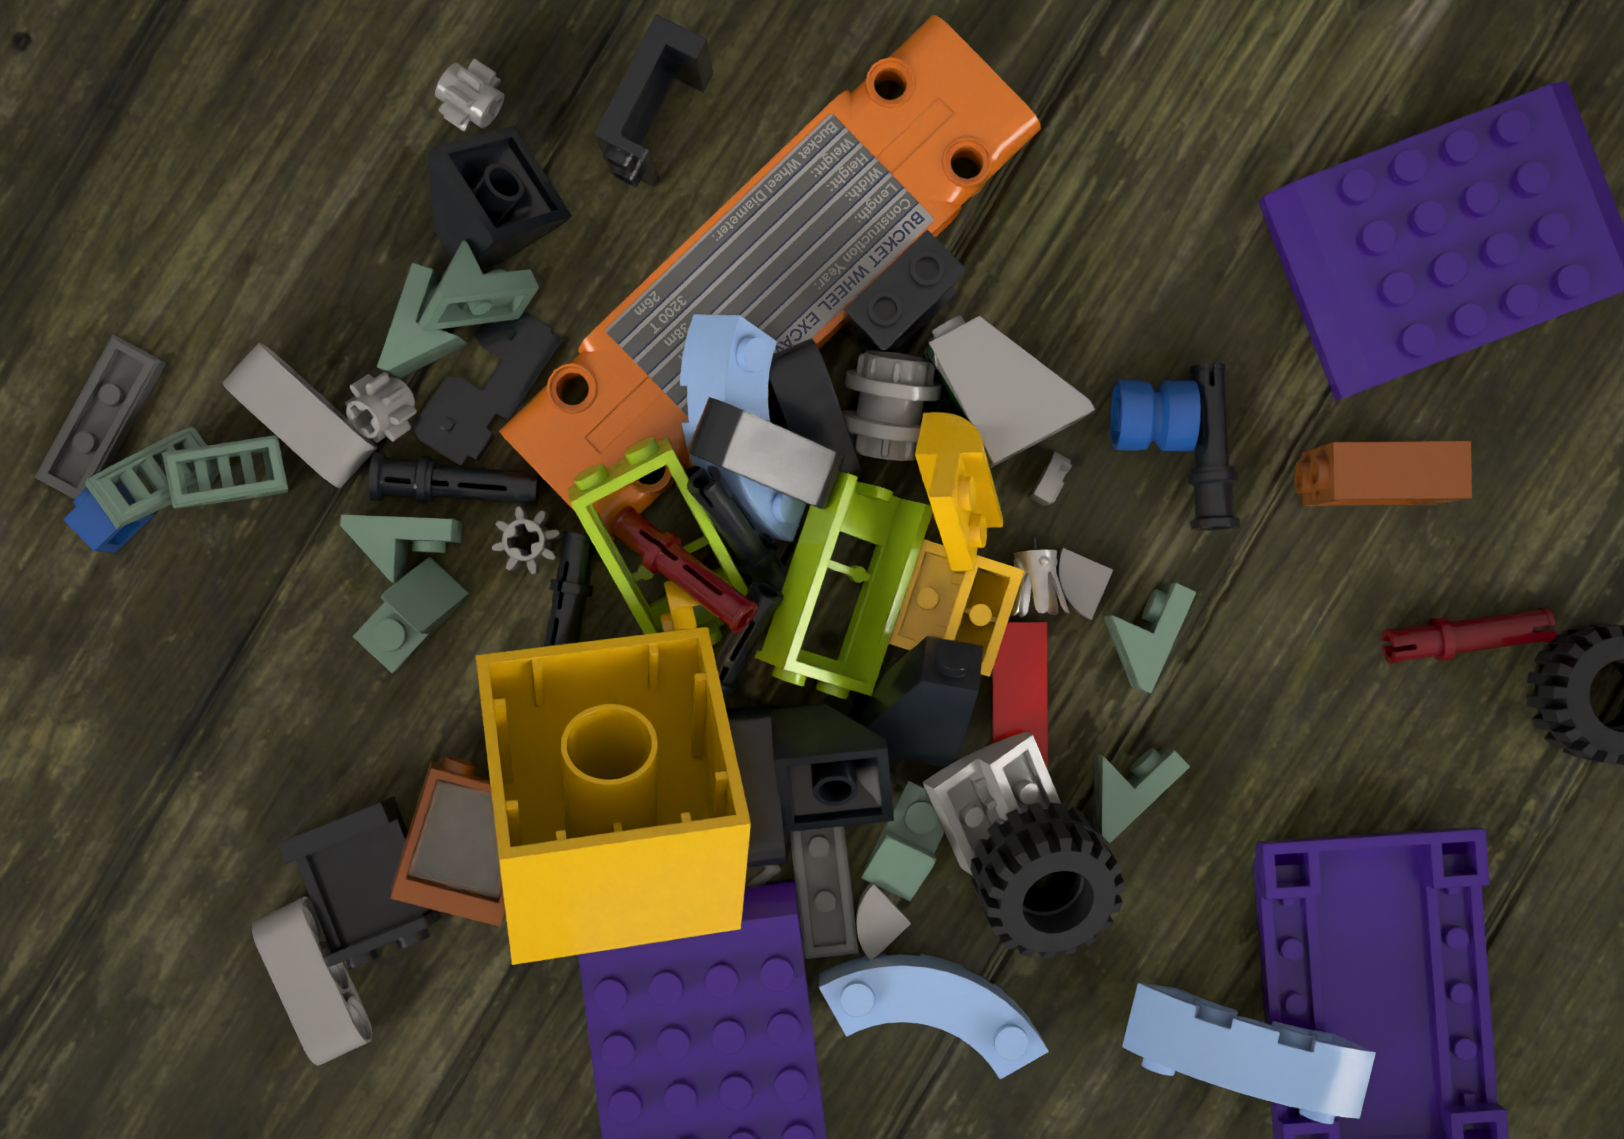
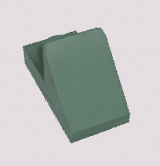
M463 240L446 268L419 323L423 331L519 319L539 289V286L530 269L510 272L498 269L483 274L468 243Z
M415 263L411 264L377 368L399 378L404 377L467 345L457 335L439 329L422 330L419 321L442 278L433 269Z
M341 515L340 526L392 583H396L407 574L408 541H412L413 552L445 553L446 543H462L463 522L454 519Z
M428 557L384 591L380 596L384 603L352 637L392 674L398 673L471 593L432 557Z
M1178 583L1165 584L1162 591L1155 589L1148 599L1142 615V619L1148 621L1145 630L1113 615L1104 616L1131 687L1143 692L1152 693L1196 595L1195 591Z
M1165 746L1158 752L1155 748L1149 749L1130 767V771L1134 775L1128 781L1104 756L1098 753L1094 754L1093 823L1104 840L1111 843L1190 768L1175 750Z
M906 779L893 807L894 821L886 822L861 878L911 901L937 860L934 853L944 834V829L925 787Z

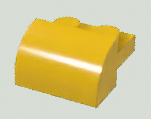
M942 412L923 413L915 456L951 570L974 571L977 548H984L986 545L987 528L1003 527V516L983 441L977 428L963 417Z
M924 539L889 644L911 650L926 636L981 645L983 646L981 674L990 677L1025 570L976 555L974 571H952L944 545Z

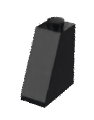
M926 636L877 679L872 696L861 693L854 699L851 719L887 740L888 757L942 767L951 765L958 760L979 693L983 646Z

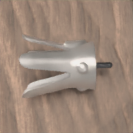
M1033 535V550L1014 553V567L1025 571L1012 608V616L1018 615L1023 617L1028 613L1031 588L1034 605L1039 613L1058 614L1057 595L1062 609L1069 613L1056 573V566L1058 565V560L1056 559L1057 550H1038L1037 536Z

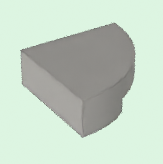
M1053 451L1027 498L1043 507L1054 503L1064 485L1062 481L1072 467L1070 464L1071 460Z
M1061 548L1056 570L1063 595L1074 611L1082 617L1092 620L1113 569Z
M872 882L863 891L859 900L856 913V931L863 951L870 960H873L911 922L878 886Z

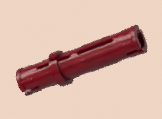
M632 506L623 508L614 517L609 526L610 535L620 540L643 559V566L653 574L659 572L693 600L729 626L730 630L735 634L741 632L752 621L758 610L757 603L749 600L718 576L712 569L705 566L682 548L679 537L671 531L663 533L636 512V509Z
M1547 607L1457 621H1449L1444 617L1432 618L1428 625L1384 629L1381 640L1384 642L1391 641L1392 645H1382V650L1389 664L1434 657L1439 661L1452 660L1457 653L1536 642H1552L1555 639L1556 630H1544L1543 626L1556 625L1553 613Z

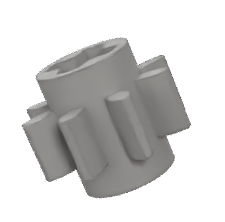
M475 58L470 63L468 69L458 62L453 63L443 73L435 90L436 98L444 102L439 108V112L444 115L443 118L464 132L468 130L472 122L480 128L487 127L495 119L504 102V93L496 89L501 80L496 77V72Z
M383 372L376 378L368 374L350 386L355 396L345 402L347 406L346 415L350 425L359 435L365 438H373L374 442L378 443L385 437L394 441L411 429L407 419L416 414V409H414L415 401L411 390L403 381L394 377L389 378L388 374Z
M516 507L515 516L517 520L510 524L501 521L496 522V526L504 533L502 542L493 545L492 550L506 551L511 556L506 565L507 570L515 571L522 561H526L530 573L536 575L540 573L538 561L544 558L558 561L559 556L551 550L552 540L559 539L563 536V533L558 530H548L544 526L548 520L549 513L541 510L534 520L531 521L528 519V514L524 508ZM524 528L528 532L539 534L540 542L531 545L532 554L530 555L527 550L519 549L516 546V540L524 537Z

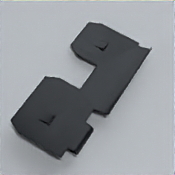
M525 311L519 319L481 324L474 334L483 349L501 359L502 362L483 390L462 377L446 376L412 426L419 440L462 466L468 456L479 461L495 437L487 429L494 416L498 414L508 421L511 419L563 341V338L552 334V328Z

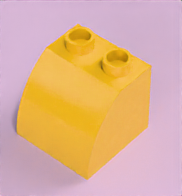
M708 627L476 655L512 965L741 929L751 822Z

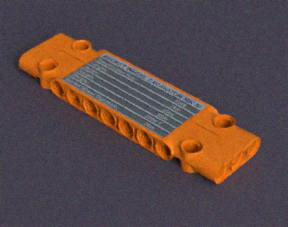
M932 15L888 58L881 59L873 64L867 73V78L852 93L846 90L832 100L584 339L578 348L580 354L569 364L562 365L554 370L548 379V384L499 432L572 509L568 488L575 484L573 480L575 476L599 463H603L606 468L626 458L624 452L630 446L645 438L654 437L657 442L667 436L685 471L689 467L691 469L695 468L696 466H692L689 453H687L682 422L689 420L687 386H680L682 356L693 314L740 315L777 341L774 353L810 338L814 340L818 349H820L842 328L844 309L927 229L936 238L962 210L961 205L970 197L979 193L986 181L1041 129L1038 118L1027 104L950 25L940 17ZM893 81L901 86L904 93L897 99L887 100L880 97L875 88L881 82ZM957 158H969L978 166L979 174L974 178H960L952 170L951 163ZM577 378L585 379L589 387L588 396L585 400L577 405L565 404L562 393L567 382ZM768 388V398H769V397H771V394H770V391H769V388ZM665 465L664 476L657 483L651 485L642 484L638 479L593 503L608 532L612 520L623 508L632 506L636 509V512L641 514L660 495H663L672 488L675 480L667 465Z

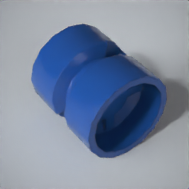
M1117 379L1113 386L1110 408V436L1113 449L1122 451L1147 450L1152 441H1155L1160 451H1194L1200 427L1201 405L1198 384L1195 381L1164 380L1154 390L1151 383H1146L1142 379Z

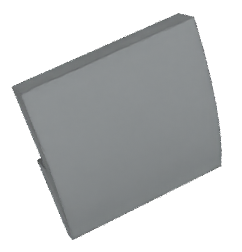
M1029 732L1008 737L957 760L922 782L961 869L972 876L973 874L970 870L971 859L978 857L975 847L980 839H989L990 835L987 829L995 821L1001 825L1008 820L1007 813L1017 809L1019 814L1027 812L1029 804L1040 803L1043 809H1048L1051 802L1061 804L1034 736Z

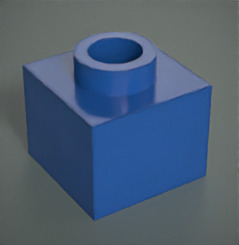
M114 483L129 506L136 503L124 484ZM86 487L73 501L75 508L63 520L93 551L117 553L154 514L151 513L116 529L90 490Z

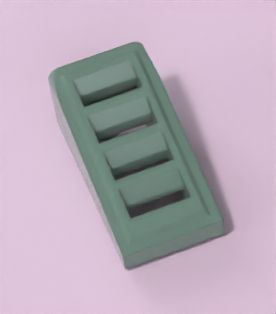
M190 426L87 478L85 485L113 525L118 529L172 504L167 476L158 465L164 464L162 453L207 445L196 429ZM217 459L206 460L210 486L220 474ZM194 462L182 463L188 494L200 492ZM141 472L155 492L150 494L136 474ZM122 481L136 503L129 506L114 483Z
M277 435L162 453L173 509L288 493ZM263 454L268 481H256L251 455ZM240 456L245 484L234 486L229 458ZM217 459L223 488L211 490L206 460ZM194 462L200 492L188 494L182 463Z

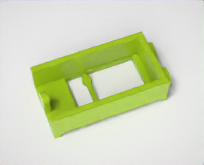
M667 436L657 442L654 437L645 438L630 446L624 452L626 458L606 468L603 463H599L575 476L573 479L575 484L568 488L570 503L644 635L664 632L660 614L670 612L667 595L648 604L637 581L641 579L649 580L654 574L643 566V562L639 564L637 571L631 573L593 503L664 465H667L704 536L682 548L692 553L709 544L721 566L714 570V572L723 580L731 582L736 590L746 596L749 589L720 534L704 509L687 490L689 476ZM702 605L694 606L693 611L697 628L708 627L712 645L716 644L723 636L720 626L725 623Z
M839 472L825 509L822 510L810 505L781 591L784 596L783 601L774 612L762 651L757 650L755 658L775 666L772 673L773 677L800 686H804L806 677L818 680L817 690L847 699L850 690L872 696L933 511L930 505L893 496V492L888 489L857 482L858 477L849 473ZM839 532L876 545L867 573L861 566L854 565L849 567L830 560ZM827 568L848 575L851 581L857 583L864 581L838 660L800 649Z

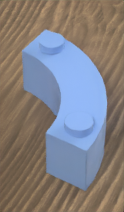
M693 314L684 346L680 374V386H687L689 420L682 422L687 450L709 397L733 405L770 422L768 381L777 341L740 315ZM689 454L692 466L704 468L711 480L712 477L708 473V466H714L719 469L727 485L741 502L761 533L769 535L771 539L793 542L806 503Z
M880 953L873 960H870L867 956L858 957L819 973V989L846 1037L859 1030L885 1023L908 1022L933 1026L959 1037L972 1046L990 1064L999 1079L1006 1077L1049 1052L1029 1017L1011 997L997 985L991 984L983 977L965 969L963 965L946 959L924 954L914 956L901 954L885 955V953Z
M1138 983L1122 1047L1143 1057L1141 1065L1144 1068L1169 1076H1173L1175 1071L1235 1092L1299 1108L1301 1115L1325 1124H1333L1335 1116L1360 1119L1376 1052L1333 1033L1305 1029L1276 1021L1272 1022L1271 1026L1254 1019L1237 1016L1238 1012L1235 1009L1208 1001L1179 988Z

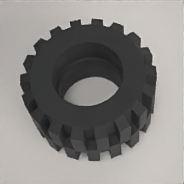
M1590 625L1568 629V635H1556L1552 642H1548L1552 648L1551 652L1539 651L1534 659V662L1540 665L1538 673H1528L1527 683L1535 684V694L1526 695L1527 706L1537 708L1539 712L1538 715L1531 719L1537 729L1549 731L1544 738L1552 746L1564 748L1563 753L1590 761L1611 765H1624V706L1615 719L1604 725L1596 717L1590 704L1591 683L1602 667L1612 663L1624 678V625Z
M1051 802L1048 809H1043L1040 803L1029 804L1028 811L1021 814L1015 809L1006 814L1008 820L1001 825L995 821L987 829L990 835L989 839H980L976 845L975 850L978 857L971 859L970 870L974 877L971 879V882L995 935H999L1005 946L1010 950L1017 947L1021 955L1031 957L1037 951L1042 959L1054 958L1055 953L1063 951L1065 956L1077 952L1076 946L1084 942L1089 946L1097 940L1095 934L1100 929L1105 931L1109 929L1114 922L1110 916L1111 913L1120 912L1123 904L1119 894L1125 892V881L1120 874L1122 870L1091 819L1086 820L1083 813L1074 807L1066 811L1063 804ZM1064 871L1052 883L1041 888L1029 889L1041 877L1053 872Z

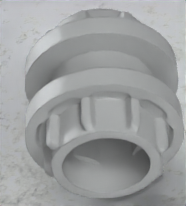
M874 350L865 351V353L859 355L857 369L848 370L845 379V386L847 388L859 391L857 410L841 411L856 453L886 460L911 461L916 459L915 452L922 423L924 401L940 400L942 384L934 381L935 368L929 359L903 353Z

